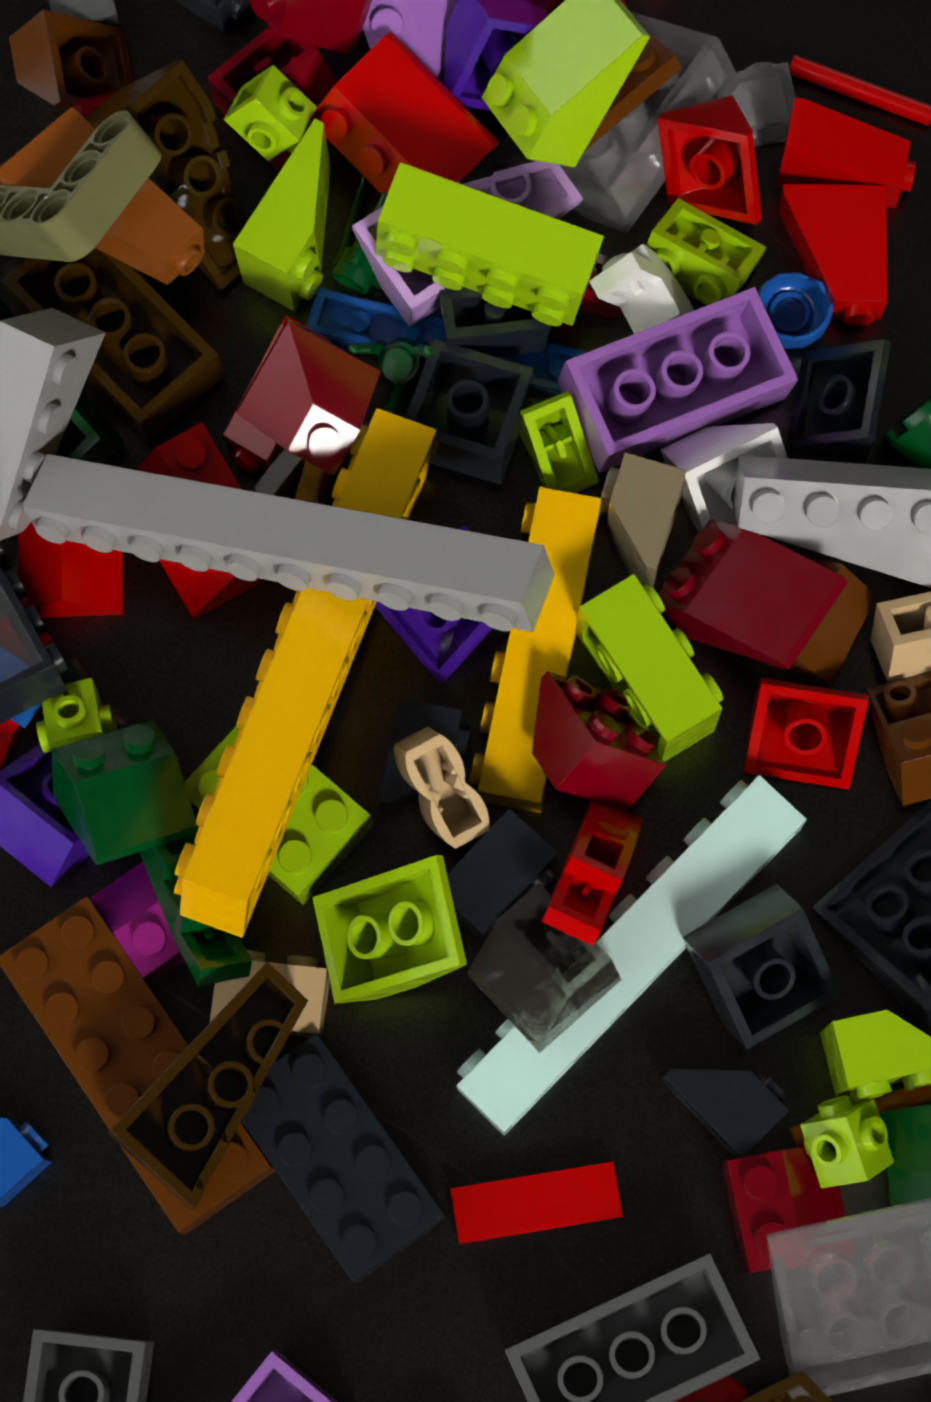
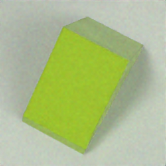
M569 391L520 411V437L544 488L576 493L600 483Z

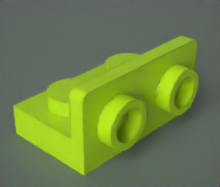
M679 198L652 230L646 245L670 269L685 294L705 305H710L737 294L760 262L766 246Z

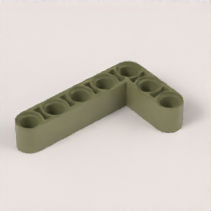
M119 111L106 118L95 129L51 188L0 185V255L73 262L85 257L97 246L157 167L162 156L157 145L128 111Z

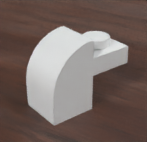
M644 244L630 253H623L611 258L603 265V272L589 281L598 299L621 308L634 334L694 311L688 297L670 269L653 250Z

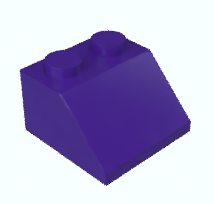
M39 744L0 771V846L52 887L81 865L89 856V853L53 798L52 752L43 753Z

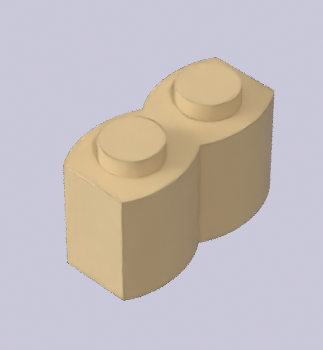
M427 726L394 744V756L398 770L404 780L419 792L420 811L425 822L435 834L456 849L489 831L490 821L487 808L476 790L465 783V770L462 759L457 749L447 738Z

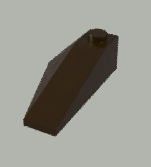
M178 59L119 89L85 119L94 128H97L110 115L119 111H128L157 145L162 153L161 160L148 178L203 228L205 252L198 267L217 289L222 290L240 274L233 243L246 225L247 219L241 200L235 197L227 167H230L226 150L221 149L213 124L216 116L212 103L184 61Z

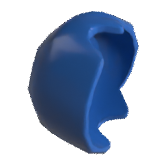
M799 272L778 273L762 284L758 292L784 349H802L822 337L831 322L834 303L831 302L821 280L809 278L807 275Z

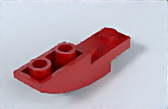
M590 800L563 865L564 869L542 919L543 923L592 946L594 945L602 930L614 896L624 879L640 833L642 817L629 811Z

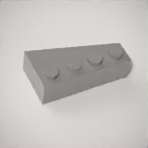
M54 308L0 320V541L23 532L29 526L31 520L23 510L22 505L46 455H55L106 334Z
M739 455L733 502L739 528L931 588V469Z

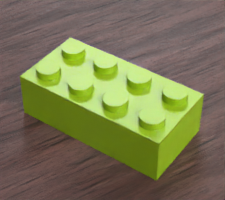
M400 162L378 218L375 255L383 257L382 261L395 270L412 272L413 269L430 274L433 276L434 282L445 288L461 290L462 287L482 293V298L492 305L501 308H511L512 305L532 311V316L544 324L561 326L562 323L573 326L604 236Z

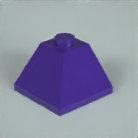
M458 0L446 24L444 86L463 106L491 111L481 97L504 55L542 22L549 13L528 0Z
M466 525L458 528L460 530L470 531L466 527ZM377 602L375 605L377 610L439 684L445 682L493 629L484 622L460 618L457 621H449L428 611L413 608L398 611L388 608L380 602Z

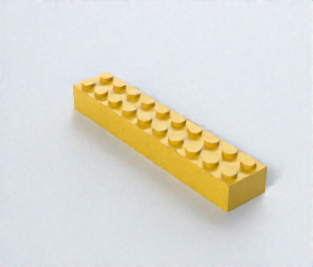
M376 408L369 427L362 424L358 435L352 443L350 454L353 456L348 469L342 467L332 492V498H335L332 506L410 520L426 480L437 429ZM307 588L304 591L296 592L293 604L285 603L275 631L279 635L274 650L266 649L256 675V680L259 683L254 698L247 696L241 708L236 727L240 729L235 745L227 744L221 756L216 776L220 778L215 794L207 793L196 819V825L199 826L194 842L196 846L186 843L177 863L175 875L179 877L174 893L181 896V916L243 938L377 601L362 598L347 601L332 595L330 592Z

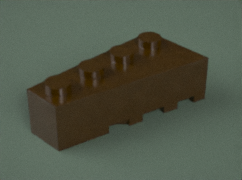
M268 962L259 969L107 1132L189 1210L195 1209L241 1121L252 1105L264 1079L308 1002V999Z

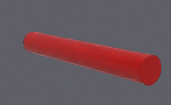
M798 55L793 57L788 71L789 75L929 126L931 122V105Z

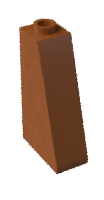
M73 107L69 108L0 167V185L51 188L96 128ZM149 178L95 247L166 285L179 274L186 276L200 264L205 252L203 228Z

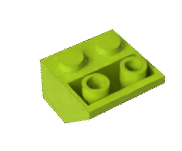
M889 1010L832 1021L820 1032L835 1097L850 1094L851 1102L854 1103L883 1097L884 1094L892 1092L891 1084L903 1082L905 1092L931 1086V1037Z

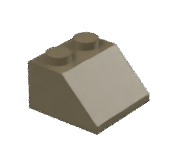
M625 452L620 469L610 467L602 492L603 501L600 513L608 515L606 533L630 576L635 574L642 586L650 584L654 588L680 504L687 470Z

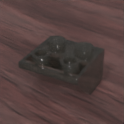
M540 883L534 886L497 919L467 972L473 982L538 1053L542 1052L622 980L612 959L596 942L592 946L542 922L552 896Z

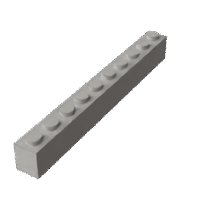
M51 454L46 455L22 505L23 510L35 526L37 534L53 543L62 544L65 541L86 544L90 548L103 553L117 550L132 553L149 562H158L160 559L182 563L184 566L200 572L207 571L209 568L229 572L245 581H255L257 578L279 582L283 586L296 591H304L307 588L330 592L332 595L347 601L362 598L380 602L386 607L398 611L413 608L432 612L434 615L449 621H457L460 618L484 622L489 627L500 631H510L515 628L533 632L554 577L553 569L545 547L542 544Z

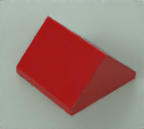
M731 95L663 112L657 118L669 206H672L679 198L706 214L757 225L762 220L753 130L734 96Z
M32 522L23 532L18 534V578L28 595L19 600L23 608L33 604L40 618L124 615L122 551L112 550L110 553H103L90 548L86 544L65 541L62 544L53 543L38 535Z
M761 678L754 696L744 773L849 789L869 695Z

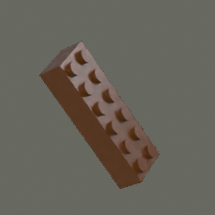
M87 896L0 955L1 968L109 1130L190 1045V1042L157 993L136 969L110 930L96 904ZM241 1122L195 1209L189 1210L123 1149L177 1232L182 1234L189 1233L275 1172L271 1163Z

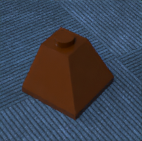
M43 9L9 37L17 83L54 106L69 109L73 107L75 101L118 91L134 82L124 29Z

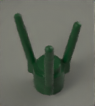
M362 176L356 191L340 248L331 263L334 267L331 276L344 287L359 294H367L371 286L379 290L381 289L359 241H354L355 233L352 229V225L360 221L370 182L364 176ZM388 192L381 194L373 212L384 205Z
M406 337L394 339L389 344L377 340L374 343L351 344L348 348L351 354H375L379 356L381 372L387 379L393 381V390L385 411L395 415L404 391L408 387V381L420 371L424 363V356L428 357L433 354V348L427 341L417 343L411 338Z

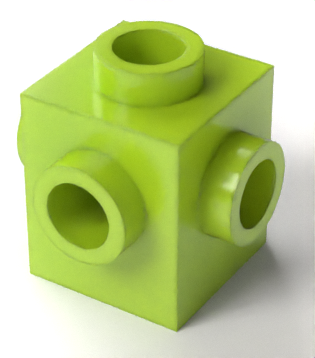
M272 65L242 85L223 120L269 161L285 150L289 153L294 151L307 131V126L317 106Z
M92 678L64 684L69 694L64 696L61 692L42 702L44 720L36 722V728L43 753L52 752V749L117 730L112 707L110 704L103 705Z
M849 1096L829 1099L817 1106L818 1114L800 1125L804 1135L805 1150L812 1159L821 1188L869 1181L894 1163L887 1142V1128L879 1117L874 1099L851 1103Z

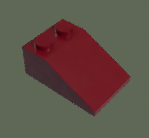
M710 518L706 526L697 533L692 546L676 569L667 576L664 586L658 595L665 607L663 614L688 639L789 670L848 584V581L842 575L755 532L739 528L735 524Z

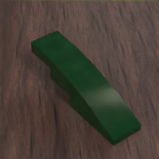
M196 835L141 851L140 853L159 905L196 984L203 986L249 977L252 959L238 936L180 915L181 896L174 893L179 877L175 875V870L185 844L190 843L196 846L194 844Z

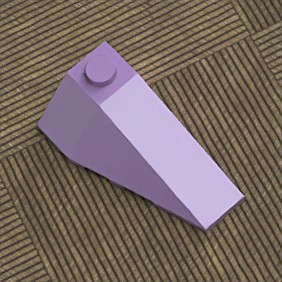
M534 161L496 171L490 177L462 184L556 219H560L583 200V197L560 165L541 161ZM382 206L352 225V229L381 288L410 328L441 308L439 290H448V288L434 282L432 275L413 269L412 272L395 270L382 261L383 257L375 255L377 223L383 208Z

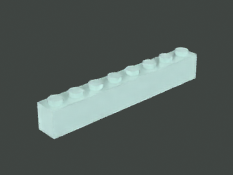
M760 775L749 786L743 780H740L720 801V804L726 808L712 824L706 818H703L683 839L689 846L675 862L669 856H666L649 873L646 880L652 885L638 900L632 894H629L612 911L609 918L614 924L601 938L598 937L593 946L583 941L574 950L571 956L577 962L563 977L557 971H554L536 989L533 995L539 1001L525 1016L519 1010H516L497 1029L495 1033L501 1040L487 1055L481 1049H478L459 1068L457 1073L463 1079L456 1085L457 1090L504 1136L685 950L687 946L682 937L715 919L801 830L807 819Z

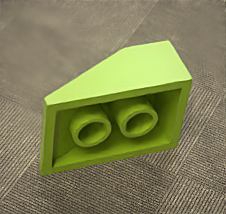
M565 0L504 55L481 98L527 159L575 168L647 44L650 35L621 0Z
M316 118L233 243L243 283L294 312L303 299L308 301L312 299L323 279L321 270L331 164L324 123Z
M435 855L312 897L335 1004L384 998L419 987L467 965L443 855Z

